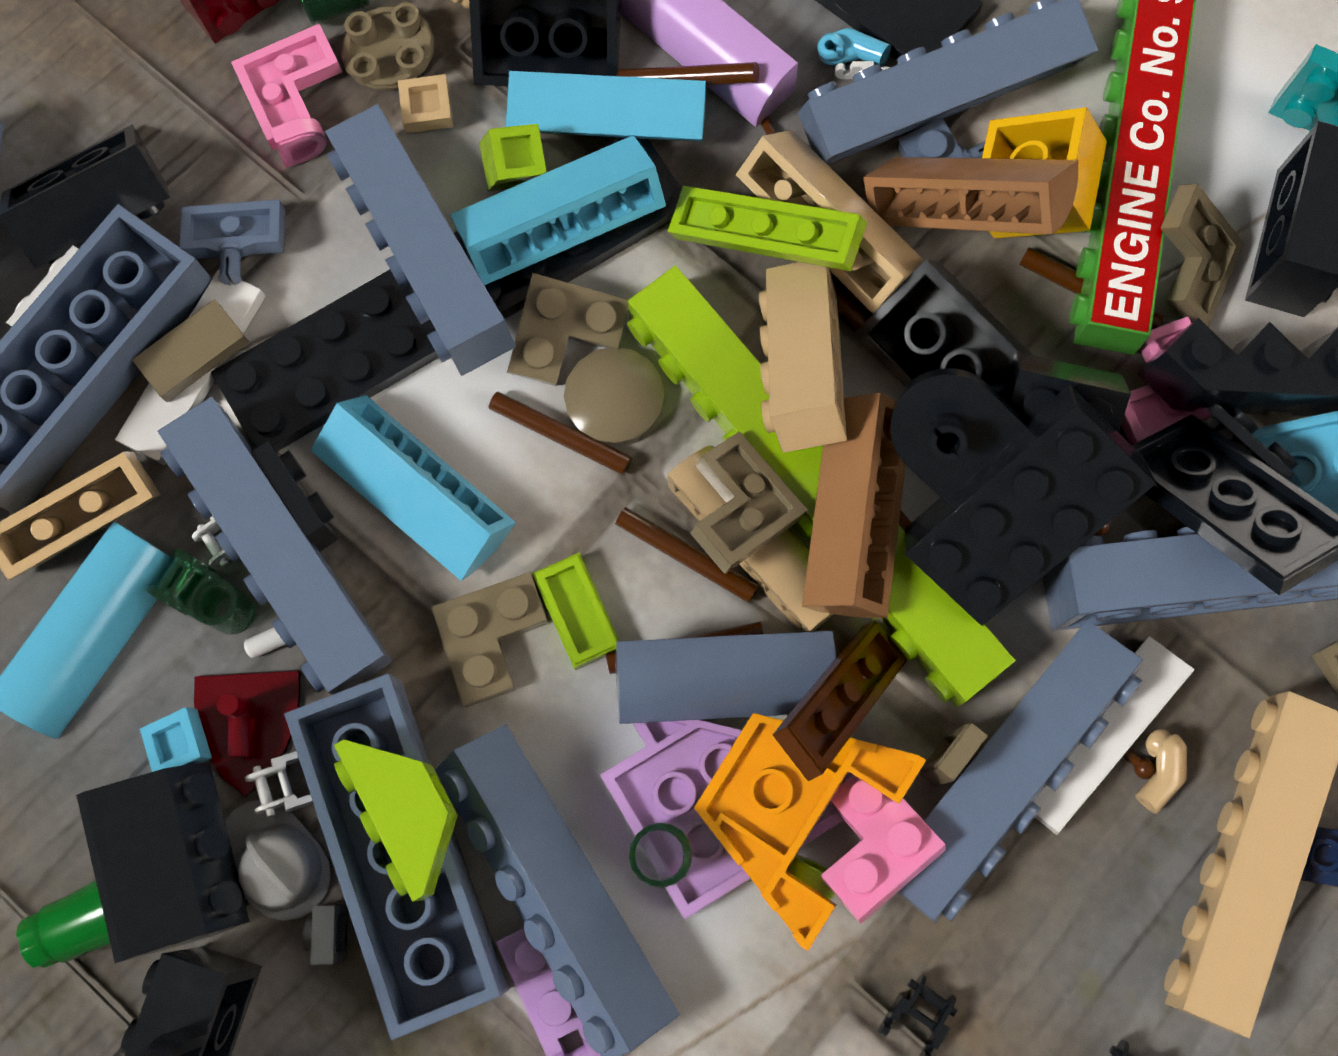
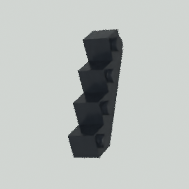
M1198 318L1170 339L1141 368L1137 375L1174 410L1195 411L1198 408H1210L1216 402L1227 413L1234 407H1237L1244 414H1265L1268 411L1292 412V416L1311 417L1338 411V327L1300 351L1269 322L1231 349Z

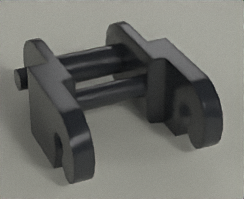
M924 974L916 981L913 979L909 981L907 986L911 990L906 998L900 994L897 996L883 1019L878 1033L886 1037L891 1030L890 1025L892 1022H897L901 1013L909 1014L927 1026L932 1034L920 1053V1056H931V1052L938 1050L950 1030L949 1027L944 1025V1022L949 1014L953 1017L955 1016L957 1009L954 1005L957 997L952 994L947 999H944L925 986L927 976ZM918 996L939 1009L934 1020L913 1007Z

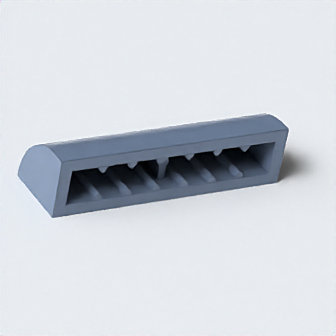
M833 631L616 641L615 670L619 724L751 717L753 713L764 716L789 715L836 659Z

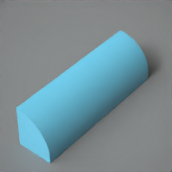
M509 71L506 127L538 123L540 133L621 138H628L634 135L640 139L703 142L706 81Z
M632 135L450 214L474 269L483 284L487 285L666 206L656 167L636 137Z
M367 395L336 403L310 450L460 581L475 572L497 550L516 524L511 517Z
M113 521L0 675V712L41 734L58 739L183 564L136 533Z

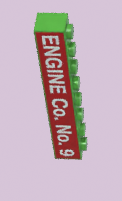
M1196 0L1118 1L1116 18L1122 19L1121 29H1117L1109 54L1110 59L1116 60L1115 72H1110L1103 93V101L1110 102L1109 112L1104 114L1099 125V129L1107 140L1091 228L1090 231H1083L1090 233L1088 248L1084 247L1082 249L1077 264L1076 277L1083 278L1084 282L1081 294L1077 293L1074 297L1069 315V323L1076 325L1074 344L1134 355L1151 335L1164 232L1161 230V226L1168 211Z

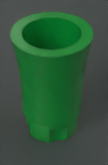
M96 880L65 897L43 906L38 913L32 914L20 921L16 930L20 954L32 968L38 966L45 968L58 962L66 963L89 952L111 945Z

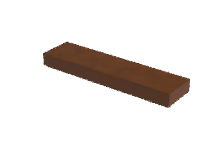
M876 620L860 628L772 734L807 781L825 772L907 662L906 658Z

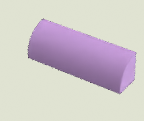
M621 0V14L682 66L757 62L759 66V80L757 83L706 85L753 126L757 127L762 123L764 118L769 116L796 90L798 63L722 0Z

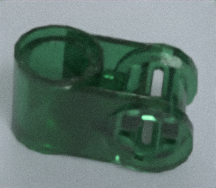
M175 547L173 550L174 560L157 584H150L146 589V592L184 615H189L197 621L227 635L245 631L252 624L255 617L254 601L245 591L216 574L217 571L178 547ZM230 596L231 606L229 611L224 616L217 618L216 608L219 602Z

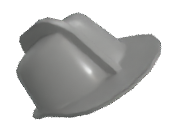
M260 800L248 801L233 810L225 820L238 872L239 885L242 888L243 895L255 909L266 917L282 921L301 918L310 913L312 907L319 905L327 895L331 880L329 859L321 845L313 838L293 812L286 813L283 806L274 809L275 815L267 817L266 812L261 814L255 813V809L261 805Z

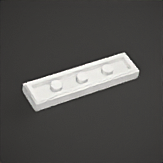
M218 269L189 317L216 299L244 334L266 295L261 289L242 280L234 285L232 279L231 285L221 283L218 279L220 272ZM229 357L225 359L223 362H221L219 365H217L215 368H213L211 371L225 364L228 361ZM211 371L169 402L164 401L149 383L115 440L165 466L166 462L160 452L167 448L157 431L204 401L215 382Z
M1150 636L1135 652L1136 655L1143 659L1136 674L1137 677L1143 680L1139 688L1123 707L1114 701L1102 718L1108 721L1109 725L1090 749L1080 743L1068 758L1076 766L1056 791L1046 786L1034 801L1035 804L1041 807L1035 818L1056 835L1060 833L1195 670Z

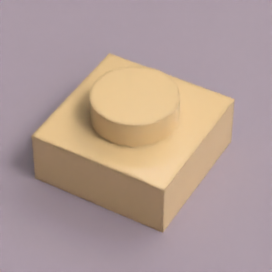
M446 74L398 80L402 124L406 134L454 127L450 89Z

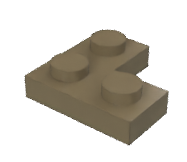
M1198 184L1179 185L1161 226V230L1185 257L1177 278L1171 286L1167 302L1181 318L1189 317L1191 323L1199 318L1209 327L1244 242Z
M532 273L515 339L516 348L512 350L507 373L556 386L568 338L604 348L618 349L628 312V299Z
M740 431L702 455L695 466L726 503L696 523L690 534L724 574L799 522L808 511Z
M528 572L431 606L462 705L467 708L515 691L516 688L500 641L549 624L532 573Z

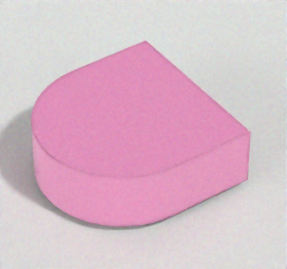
M299 118L270 128L285 168L317 157L327 145V138L321 124L313 118Z

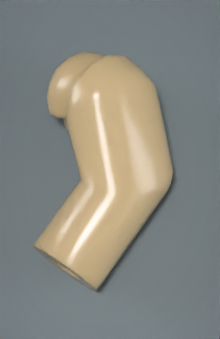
M1165 729L1153 731L1146 740L1145 746L1149 755L1156 757V772L1135 795L1145 808L1155 814H1158L1175 795L1187 778V746L1178 734L1171 735Z

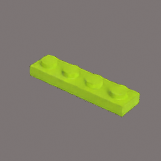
M683 185L667 232L678 240L851 271L867 221L860 214Z

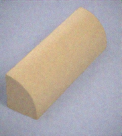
M712 445L693 453L667 474L669 489L698 521H701L726 503L695 467L702 455L715 448ZM787 529L740 563L739 566L759 585V588L799 632H814L834 614L802 607L809 550L790 529Z

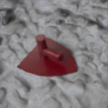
M300 671L194 677V709L198 710L212 756L210 761L221 777L244 797H247L256 789L255 782H246L245 780L247 775L254 773L252 768L259 765L262 770L272 767L271 759L284 755L287 750L291 734L284 713L299 708Z

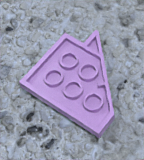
M702 720L633 723L646 747L603 772L600 776L685 920L751 879L741 865H737L694 809L742 730ZM848 772L841 785L853 774ZM830 804L827 805L803 845L844 821Z

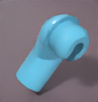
M852 28L825 34L821 37L817 46L821 61L832 66L861 59L863 61H874V65L880 64L883 67L891 52L890 44Z

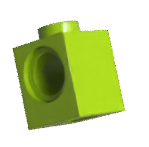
M538 123L488 129L479 142L488 191L510 189L547 173Z

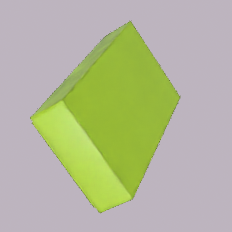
M580 552L532 573L575 670L606 657L608 653L616 652V641H619V638Z

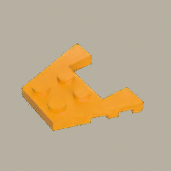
M753 713L694 809L737 865H741L761 891V896L771 909L776 911L785 922L798 944L808 951L837 904L791 874L788 868L848 772L900 804L927 760L917 754L849 738L825 772L807 781L772 735L783 720Z

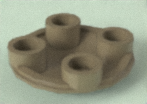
M403 2L396 6H382L368 12L356 11L349 15L345 21L344 28L347 33L343 38L341 57L347 73L360 85L374 90H394L398 88V80L412 79L420 76L426 70L433 57L434 36L429 23L420 15L418 8L414 4Z
M608 347L595 350L578 361L567 377L564 392L569 420L579 431L601 442L628 445L641 440L644 433L652 428L662 412L665 396L661 374L652 362L633 349L620 347L618 349Z

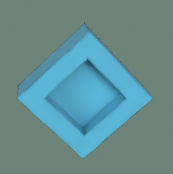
M185 707L140 728L152 772L164 768L203 763L212 759L197 709Z

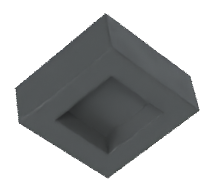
M324 904L312 907V917L306 918L303 930L305 951H311L310 965L336 964L346 961L348 908L346 904Z

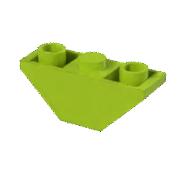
M344 739L334 744L341 759L334 763L337 775L349 793L357 791L366 811L360 814V819L368 836L375 844L382 842L392 862L386 865V870L394 888L401 896L408 893L412 902L430 897L434 894L458 816L433 766Z

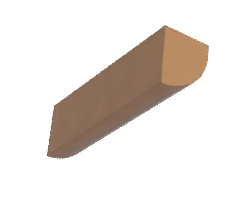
M894 157L863 178L867 204L889 226L1054 234L1066 221L1075 199L1078 183V160Z
M882 393L844 398L847 441L823 445L802 607L843 616L888 618L906 464L897 454L891 438V414L895 400Z

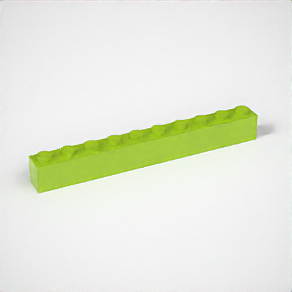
M674 265L627 301L630 318L627 326L635 339L643 347L651 344L662 357L658 362L667 377L674 384L682 381L693 394L690 401L699 415L706 422L714 419L726 433L722 436L723 441L740 431L808 509L804 517L793 525L805 539H808L812 534L823 445L783 453L776 433H767L764 426L761 402L769 400V394H766L762 383L760 362L680 269ZM899 525L888 618H882V620L893 631L890 639L908 661L915 658L929 674L924 679L931 691L942 702L946 703L951 700L958 707L973 697L1016 660L985 624L981 626L905 555V531Z

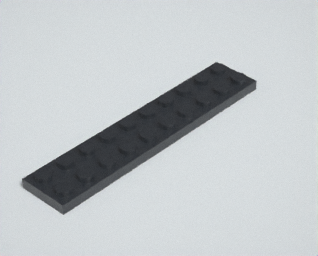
M620 137V138H618L617 140L611 142L610 144L604 146L603 148H605V147H607V146H609V145H611V144H614V143H616V142H618V141H621V140H623V139H625V138H621V137ZM636 138L656 167L666 206L484 285L504 320L523 309L532 273L568 283L671 223L682 188L649 139ZM454 232V235L456 236L458 242L460 243L461 247L466 253V250L462 244L458 232ZM389 269L211 371L212 376L254 449L269 441L279 451L324 425L336 403L365 395L371 398L439 358L427 337L428 334L435 331V328L430 320L420 324L406 299V296L414 293L409 283L400 287Z

